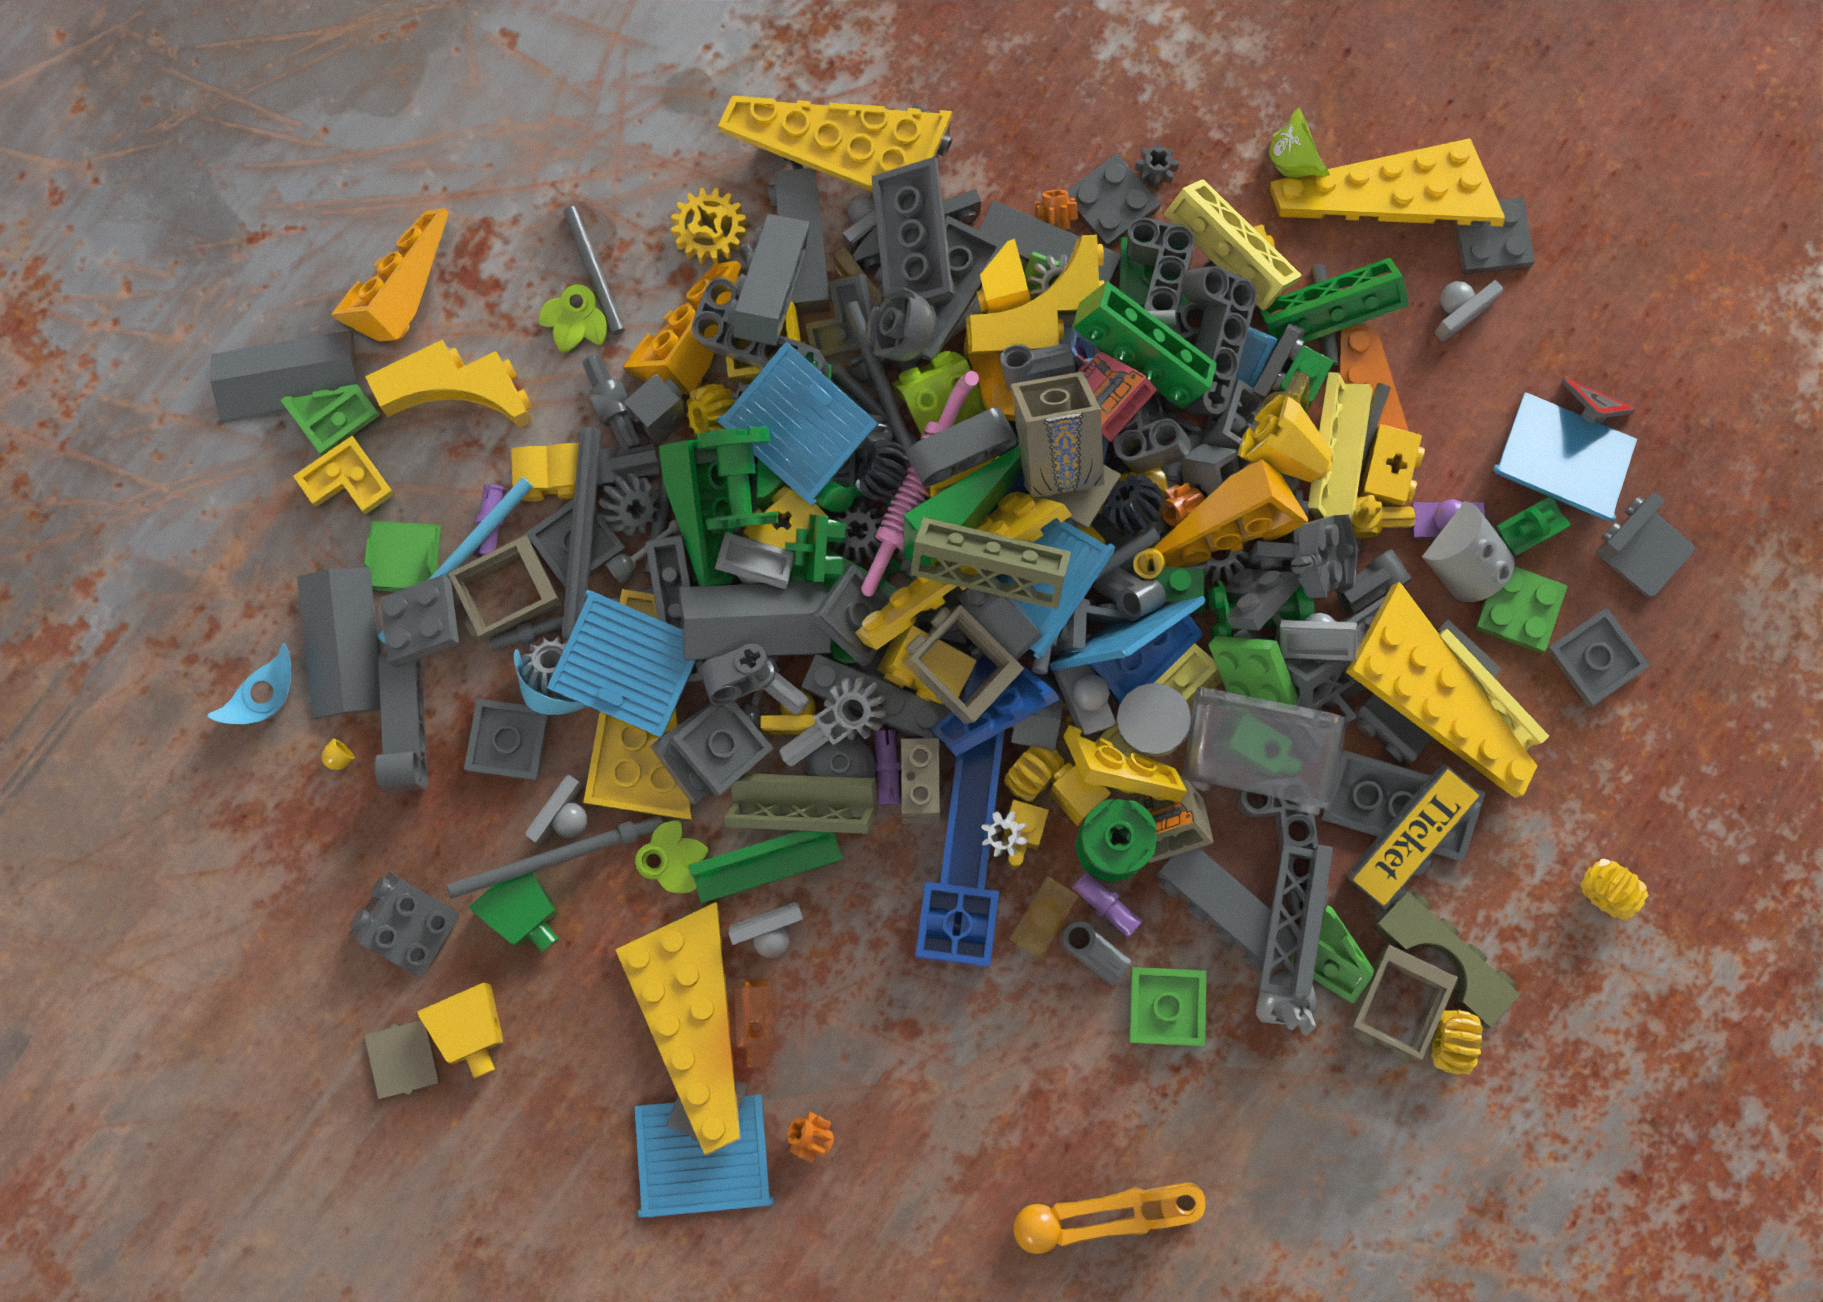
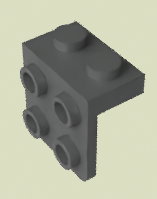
M1294 489L1293 495L1306 516H1308V500H1303V490ZM1299 528L1282 536L1281 543L1257 541L1249 552L1247 561H1244L1245 569L1291 571V567L1296 566L1291 565V562L1296 558L1294 542L1299 534Z
M1656 492L1651 493L1644 500L1638 496L1624 511L1628 517L1621 524L1615 521L1601 536L1605 542L1595 552V554L1648 598L1655 596L1695 550L1694 545L1656 513L1657 509L1665 502Z
M1082 599L1059 633L1057 645L1052 648L1051 655L1085 649L1086 628H1097L1131 620L1126 619L1120 613L1117 604H1099L1098 607L1090 606V600ZM1031 650V656H1033L1035 652Z
M388 871L385 877H380L371 890L372 898L365 909H360L353 917L349 935L362 946L412 974L420 976L425 973L457 922L458 913L410 885L401 877Z

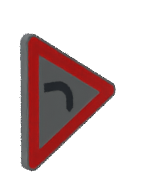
M1564 377L1561 381L1586 407L1581 418L1592 425L1596 421L1602 424L1607 417L1633 414L1635 411L1633 406Z

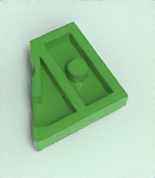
M358 384L343 386L334 391L327 389L314 391L311 395L295 398L286 396L280 400L322 456L381 415Z
M1327 905L1322 916L1313 980L1354 1004L1373 977L1374 969L1334 909ZM1295 953L1290 959L1292 964L1294 963Z

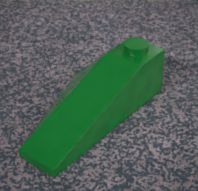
M697 440L660 445L659 452L663 483L699 585L731 584L733 574L717 570L715 566L725 532L734 534V528L707 530L705 519L730 516L727 478L719 477L716 449L700 450L697 448Z
M1019 445L904 514V556L908 561L912 562L915 540L924 517L972 529L978 527L1023 473ZM922 555L921 564L930 566L937 562L938 559Z

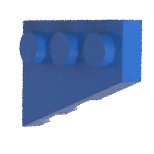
M1187 615L1124 659L1117 658L1091 663L1088 666L1095 675L1106 681L1110 694L1120 705L1129 692L1138 686L1154 683L1204 634L1190 615Z
M1024 667L1021 673L974 723L964 724L951 711L930 731L935 738H939L941 744L955 756H958L1058 701L1059 697L1051 687ZM976 689L962 702L964 703L976 691Z

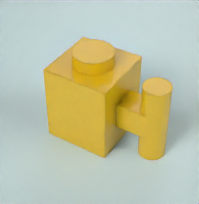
M1013 800L1009 813L1015 812L1014 821L1018 825L1027 823V826L1021 830V837L1028 840L1026 844L1017 843L1014 845L1017 854L1014 856L1009 854L1007 866L1011 870H1016L1023 862L1026 847L1037 850L1049 810ZM1011 828L1004 829L1002 839H1006L1007 842H1009L1008 837L1013 834Z

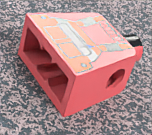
M1103 352L1097 353L1090 362L1077 355L1073 357L1076 372L1083 371L1101 409L1102 435L1111 442L1157 389L1145 375Z

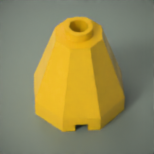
M1280 394L1259 411L1255 417V420L1259 422L1255 431L1248 427L1242 437L1237 454L1248 463L1263 459L1278 472L1311 483L1315 479L1321 480L1332 467V462L1330 461L1332 451L1304 409L1289 396L1284 397Z

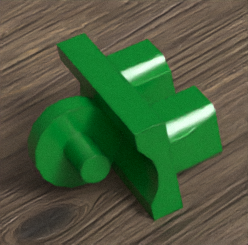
M1547 497L1495 527V530L1515 558L1569 528L1571 524L1560 512L1555 499Z
M809 514L808 538L807 529L796 528V542H785V550L795 551L794 565H805L806 555V580L824 582V578L842 576L843 558L840 556H826L827 541L844 542L845 523L828 519L829 516Z

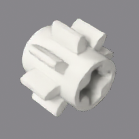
M1013 811L1004 820L1000 813H993L995 823L992 825L983 824L981 827L988 831V839H985L982 844L994 846L995 857L999 856L1003 849H1007L1011 856L1016 855L1017 850L1014 845L1017 843L1026 844L1028 842L1026 838L1021 837V830L1027 826V823L1018 825L1014 821L1015 812ZM1000 825L1004 829L1011 828L1013 834L1008 837L1009 844L1006 839L999 840L997 837V833L1002 831Z

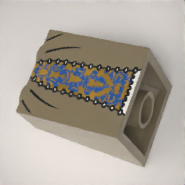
M1083 371L1010 384L1023 476L1031 498L1051 497L1058 493L1074 490L1085 491L1092 487L1104 485L1101 409Z

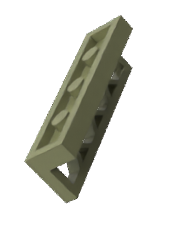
M924 517L914 544L910 575L1058 610L1071 552ZM922 555L937 558L942 565L933 567L921 564ZM963 565L974 567L979 574L974 576L964 574L959 567ZM999 574L1009 575L1016 582L1013 584L1001 583L996 576ZM1038 582L1054 586L1053 595L1039 592L1033 585Z
M745 773L731 785L733 803L725 815L724 821L725 827L868 834L879 811L875 778ZM741 812H754L749 815H741ZM817 815H822V816H823V817H820V818H812V817L817 816ZM851 817H862L861 820H853V819H849V818H851Z

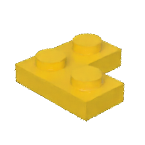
M350 436L293 476L315 507H318L346 488L366 515L395 495L353 436Z

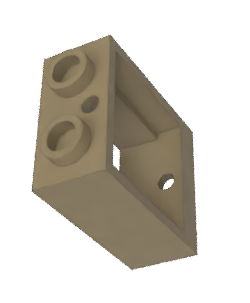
M527 535L448 573L453 583L451 584L453 600L457 606L463 604L468 614L463 617L466 628L472 637L478 635L484 643L489 642L490 637L514 630L518 624L532 621L563 606ZM522 558L541 600L486 626L467 585Z
M962 605L953 607L950 610L944 607L930 621L934 627L924 637L920 633L906 646L905 650L908 652V655L901 662L964 724L974 723L1021 673L1024 667ZM953 624L997 666L964 703L920 660Z
M939 738L901 739L902 824H939Z
M1391 945L1381 947L1373 965V977L1362 991L1346 1028L1354 1031L1353 1038L1361 1043L1375 1047L1377 1042L1389 1048L1388 1055L1401 1062L1409 1064L1410 1059L1414 1061L1423 1060L1458 977ZM1387 966L1435 989L1411 1045L1363 1023Z

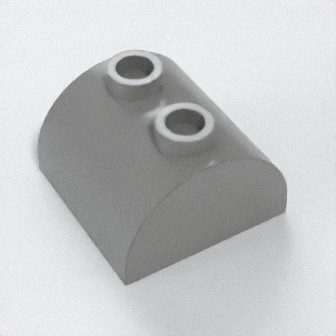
M1466 501L1463 502L1422 556L1453 597L1463 602L1481 601L1497 593L1511 578L1515 565L1513 554L1477 506Z

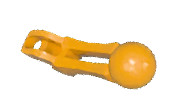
M1183 1182L1147 1190L1134 1187L1101 1198L1056 1203L1052 1208L1042 1204H1032L1026 1206L1017 1214L1014 1220L1013 1233L1019 1246L1033 1254L1049 1252L1057 1244L1065 1247L1078 1242L1109 1236L1145 1235L1150 1229L1168 1228L1198 1221L1205 1211V1196L1198 1185L1192 1182ZM1179 1196H1191L1196 1202L1195 1206L1190 1210L1180 1209L1176 1203ZM1133 1208L1134 1216L1111 1222L1062 1229L1061 1220L1080 1215Z

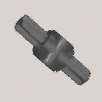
M589 355L583 360L582 365L593 387L590 390L589 398L601 424L611 426L621 450L638 447L640 439L624 404L628 395L622 382L611 378L601 355Z

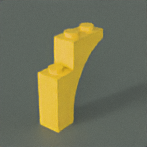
M1082 235L1076 240L1072 255L1061 275L1044 293L1034 300L1011 310L999 313L969 315L966 317L968 354L999 353L1009 346L1018 344L1025 345L1031 350L1059 345V341L1064 340L1063 319H1058L1057 313L1077 312L1079 302L1105 283L1104 280L1099 281V266H1103L1104 250L1102 244H1097V235Z
M442 339L365 376L380 408L387 417L426 402L462 400L490 407L511 419L519 428L532 422L527 411L532 409L533 406L524 389L517 392L512 381L517 379L518 376L509 359L502 362L497 351L468 365H464L456 348L449 350Z

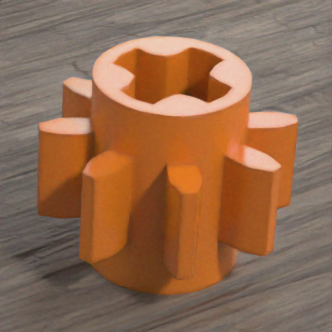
M1046 191L1042 194L1043 201L1035 202L1036 218L1060 229H1069L1070 220L1078 219L1077 203L1075 198H1069L1068 191Z
M1189 483L1182 486L1176 484L1164 491L1167 498L1163 500V504L1166 509L1161 514L1168 524L1177 526L1205 498L1200 490L1190 487Z
M810 1111L807 1112L805 1118L798 1117L794 1119L787 1131V1140L792 1145L789 1152L810 1163H813L815 1155L818 1157L825 1156L830 1151L834 1141L833 1133L828 1130L831 1122Z

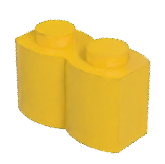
M579 443L512 448L513 487L522 477L533 485V488L522 500L528 502L544 500V495L558 494V498L574 499Z

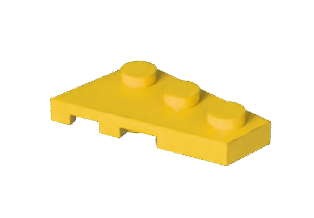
M1071 725L1068 726L1063 738L1084 782L1096 787L1103 785L1116 788L1128 794L1134 792L1148 795L1160 801L1166 799L1181 803L1187 790L1175 768L1136 752L1132 753L1129 757L1115 749L1112 742L1099 738L1097 743L1081 737V729Z

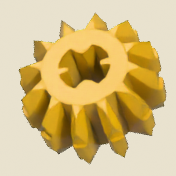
M713 383L698 387L696 390L691 391L690 399L686 400V405L689 409L686 416L690 420L689 428L694 430L695 438L696 434L725 429L718 423L717 418L720 415L724 416L737 400H733L731 389H726L723 384Z
M1030 746L1005 775V785L1017 798L1022 799L1026 803L1033 802L1054 778L1053 775L1064 766V759L1056 749L1050 750Z
M1601 859L1592 868L1590 867L1580 883L1584 896L1591 900V904L1599 907L1601 912L1605 911L1611 917H1618L1621 920L1632 918L1636 912L1641 910L1645 904L1644 901L1648 897L1647 887L1638 880L1637 875L1632 874L1627 867L1624 868L1617 862H1610L1606 859Z
M1460 1010L1443 1011L1431 1042V1057L1435 1068L1458 1075L1471 1073L1478 1064V1056L1481 1054L1480 1048L1483 1042L1481 1039L1483 1028L1478 1016Z

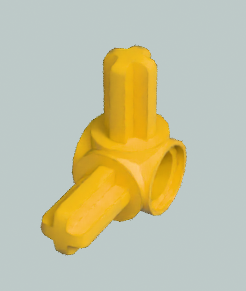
M1374 495L1357 497L1352 524L1355 538L1368 539L1376 537L1381 533L1382 528H1411L1414 526L1415 512L1413 507H1382V502H1377Z

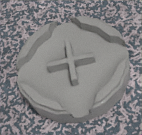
M1150 683L1138 686L1125 696L1119 705L1117 724L1120 737L1133 751L1144 756L1159 757L1171 754L1186 740L1190 731L1191 714L1188 703L1180 692L1168 685Z

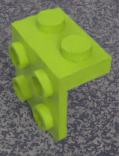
M941 352L936 358L930 360V364L921 369L918 367L910 368L899 375V380L891 383L897 397L907 404L921 436L926 435L924 430L928 422L938 423L954 386L962 376L971 371L967 360L956 352ZM977 384L969 392L953 425L986 411Z

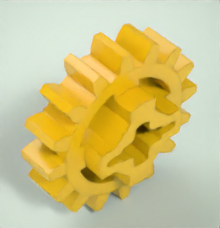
M700 188L699 197L695 198L689 192L687 194V204L682 202L676 204L680 214L671 215L672 223L676 225L671 228L673 238H678L675 241L678 250L686 248V258L691 259L697 254L700 264H704L706 257H711L713 263L718 264L719 255L723 254L729 260L731 258V248L740 250L741 244L738 238H746L747 235L746 229L743 228V226L747 225L746 217L740 214L742 207L739 202L732 204L733 200L730 193L721 198L718 188H714L712 195H707L705 189ZM691 215H693V222L688 224V229H686L687 222ZM702 219H704L706 224H709L711 227H715L716 234L713 232L712 229H709L708 226L703 225ZM730 223H732V227H731L730 233H729L728 236L725 238V236H724L725 230H727L728 228H730Z

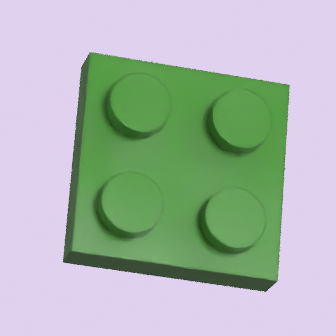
M1514 566L1509 581L1497 593L1483 600L1474 629L1543 654L1546 652L1567 585Z
M1215 636L1208 644L1231 703L1292 709L1299 701L1277 641Z
M1132 967L1130 974L1129 1043L1205 1046L1207 971Z

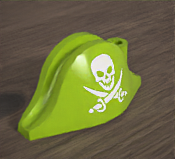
M1297 108L1287 125L1273 134L1274 139L1269 150L1270 158L1278 171L1283 176L1289 178L1307 175L1330 176L1328 169L1318 155L1301 109Z

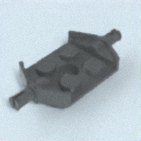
M1349 514L1331 515L1302 524L1294 542L1296 558L1291 562V565L1296 566L1291 567V569L1297 574V579L1304 588L1305 595L1308 598L1327 597L1326 592L1333 589L1355 586L1357 554L1364 550V547H1359L1364 545V542L1359 538H1355Z

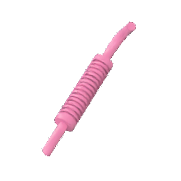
M969 371L958 380L947 400L938 423L928 422L924 430L926 435H922L921 440L953 425L969 392L979 381V376L976 372ZM912 464L907 470L908 475L904 478L903 486L897 490L899 494L893 496L895 500H892L890 503L893 507H888L887 509L890 513H886L884 516L887 520H882L881 524L883 527L879 526L875 538L880 540L882 544L861 587L862 593L866 596L874 595L895 548L904 550V514L926 502L925 498L930 497L928 492L930 491V486L925 487L922 485Z

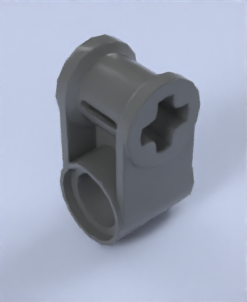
M752 643L722 656L710 658L700 667V673L709 700L713 705H726L742 696L764 689L774 681L776 675L775 668L767 660V654L763 647ZM748 654H752L754 659L751 660ZM759 673L761 680H758L756 674Z

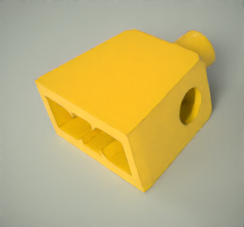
M483 982L417 1011L421 1021L448 1064H457L467 1060L474 1079L495 1070L487 1050L502 1044L503 1037L491 984Z

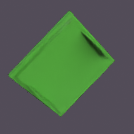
M370 521L364 564L365 567L371 568L373 591L397 592L429 580L437 571L442 526L435 524Z

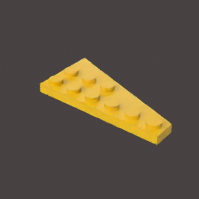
M731 96L718 124V129L721 133L873 192V175L935 157L952 119L953 111L940 110V113L921 112V109L915 108L901 111L887 110L884 106L844 103L816 105L811 104V101L797 100V103L776 102L774 98Z
M1470 138L1328 169L1330 176L1327 177L1307 175L1298 178L1280 179L1270 183V193L1279 217L1322 219L1325 215H1345V220H1359V216L1378 217V221L1431 224H1434L1437 219L1457 220V225H1471L1472 221H1489L1490 226L1503 227L1505 221L1503 211Z
M1016 491L1004 496L998 502V508L989 516H986L976 530L1027 542L1031 541L1033 543L1044 535L1041 528L1055 518H1058L1062 523L1072 515L1063 503L1040 497L1031 498L1029 494ZM937 561L930 566L938 567L942 564ZM967 565L959 567L964 574L972 576L979 574L974 567ZM917 576V579L908 587H902L894 592L889 599L890 602L883 609L869 614L863 620V626L855 633L863 644L877 650L914 625L917 613L931 608L935 610L946 603L943 596L957 586Z
M1400 582L1391 585L1356 651V661H1351L1346 673L1514 798L1523 796L1537 768V764L1448 645L1440 637L1439 633Z
M622 589L621 604L658 619L654 594ZM676 708L664 735L678 726ZM600 711L583 803L693 821L690 801L650 748V745L661 737Z
M715 902L615 949L699 1144L706 1156L741 1139L730 1040L731 1032L726 979L722 956V937L719 925V906Z

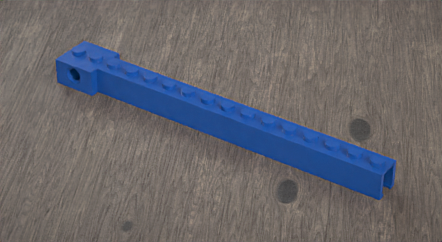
M1007 420L1018 439L1016 422ZM1023 473L1004 496L1016 491L1030 495L1029 490L1024 486ZM998 503L988 513V516L998 508ZM986 655L977 659L966 681L964 699L979 687L997 668ZM1005 730L956 756L940 883L925 881L915 959L988 969L990 967L999 891L985 889L990 844H982L985 839H988V831L981 827L983 824H993Z

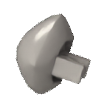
M1289 971L1276 972L1270 976L1269 984L1290 988L1292 974ZM1312 986L1310 996L1304 1001L1259 992L1255 1014L1262 1023L1286 1024L1287 1028L1291 1030L1298 1025L1301 1028L1302 1034L1308 1036L1317 1027L1312 1016L1316 1012L1317 1005L1314 988Z

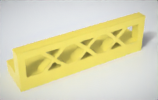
M1203 179L1184 187L1164 213L1174 224L1188 227L1193 232L1194 244L1218 267L1251 281L1257 293L1255 304L1262 310L1269 308L1284 289L1295 284L1302 276Z
M1328 372L1319 430L1320 435L1332 451L1330 460L1332 467L1321 480L1315 479L1311 483L1308 509L1316 520L1331 515L1349 514L1351 524H1353L1373 389L1370 384H1345L1341 375L1333 372Z
M1448 629L1438 632L1527 751L1533 745L1542 744L1549 735Z
M1194 643L1154 683L1168 685L1180 692L1188 703L1191 713L1223 680L1215 660ZM1118 724L1107 729L1100 737L1112 742L1113 747L1124 755L1130 757L1135 752L1120 737Z

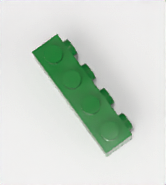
M1108 281L1079 302L1072 328L1109 356L1145 375L1158 392L1181 409L1211 389L1217 363Z

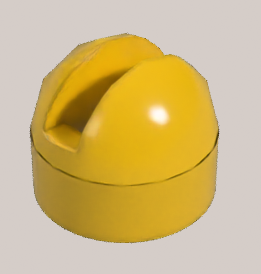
M1146 548L1139 552L1133 563L1135 572L1145 579L1157 577L1162 572L1165 564L1163 555L1153 548ZM1148 554L1153 555L1155 571H1149Z
M335 738L322 751V762L331 770H341L355 759L351 750Z

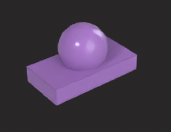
M1454 499L1444 502H1413L1410 505L1415 512V523L1411 527L1412 540H1435L1463 502ZM1472 503L1478 507L1485 517L1484 503Z

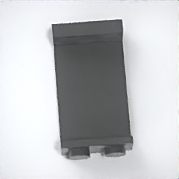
M1449 619L1436 629L1437 632L1448 629L1493 677L1502 670ZM1373 694L1356 712L1357 717L1354 718L1358 721L1356 723L1357 728L1366 737L1377 739L1384 746L1382 749L1384 754L1394 763L1400 764L1401 762L1405 767L1412 763L1418 757L1417 755L1433 739L1431 735L1376 694Z

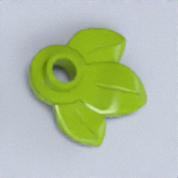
M574 284L567 287L560 298L549 300L540 311L539 324L553 327L554 341L562 353H567L575 348L582 341L583 337L595 344L603 345L607 334L606 317L595 307L596 299L593 292L584 285ZM576 295H580L583 299V304L580 308L572 306V299Z
M678 820L665 822L654 830L651 842L641 847L638 851L635 864L638 872L643 877L652 880L657 879L666 891L688 893L697 888L688 865L703 861L708 853V847L698 840L682 838V825ZM653 854H657L661 858V864L657 868H651L648 865V858Z

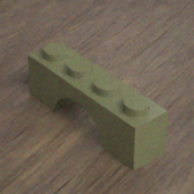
M1407 891L1394 905L1390 904L1371 927L1388 943L1401 951L1413 946H1427L1443 953L1454 966L1458 977V991L1454 1004L1462 1011L1478 1016L1483 1029L1492 1028L1520 997V994L1513 988L1516 985L1515 982L1503 971L1497 970L1495 972L1485 962L1487 957L1479 948L1473 944L1467 946L1457 937L1459 931L1452 923L1444 918L1439 920L1429 911L1431 905L1426 899L1416 892L1411 894Z

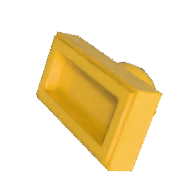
M800 690L809 698L807 709L798 715L793 714L780 704L781 715L761 716L762 733L764 735H800L816 723L813 718L816 716L814 715L816 704L812 695Z

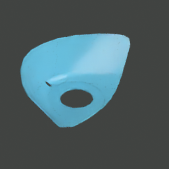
M285 643L281 645L278 655L273 660L251 674L237 689L229 702L223 708L209 713L208 717L214 721L226 724H249L263 721L279 713L286 704L291 682V660ZM261 681L268 682L273 687L272 698L263 704L253 701L250 693L254 684Z
M515 650L514 663L521 694L526 705L531 710L546 715H561L589 707L566 696L561 697L556 692H553L551 695H554L558 700L542 695V691L536 692L532 690L527 681H524L522 659L519 650Z

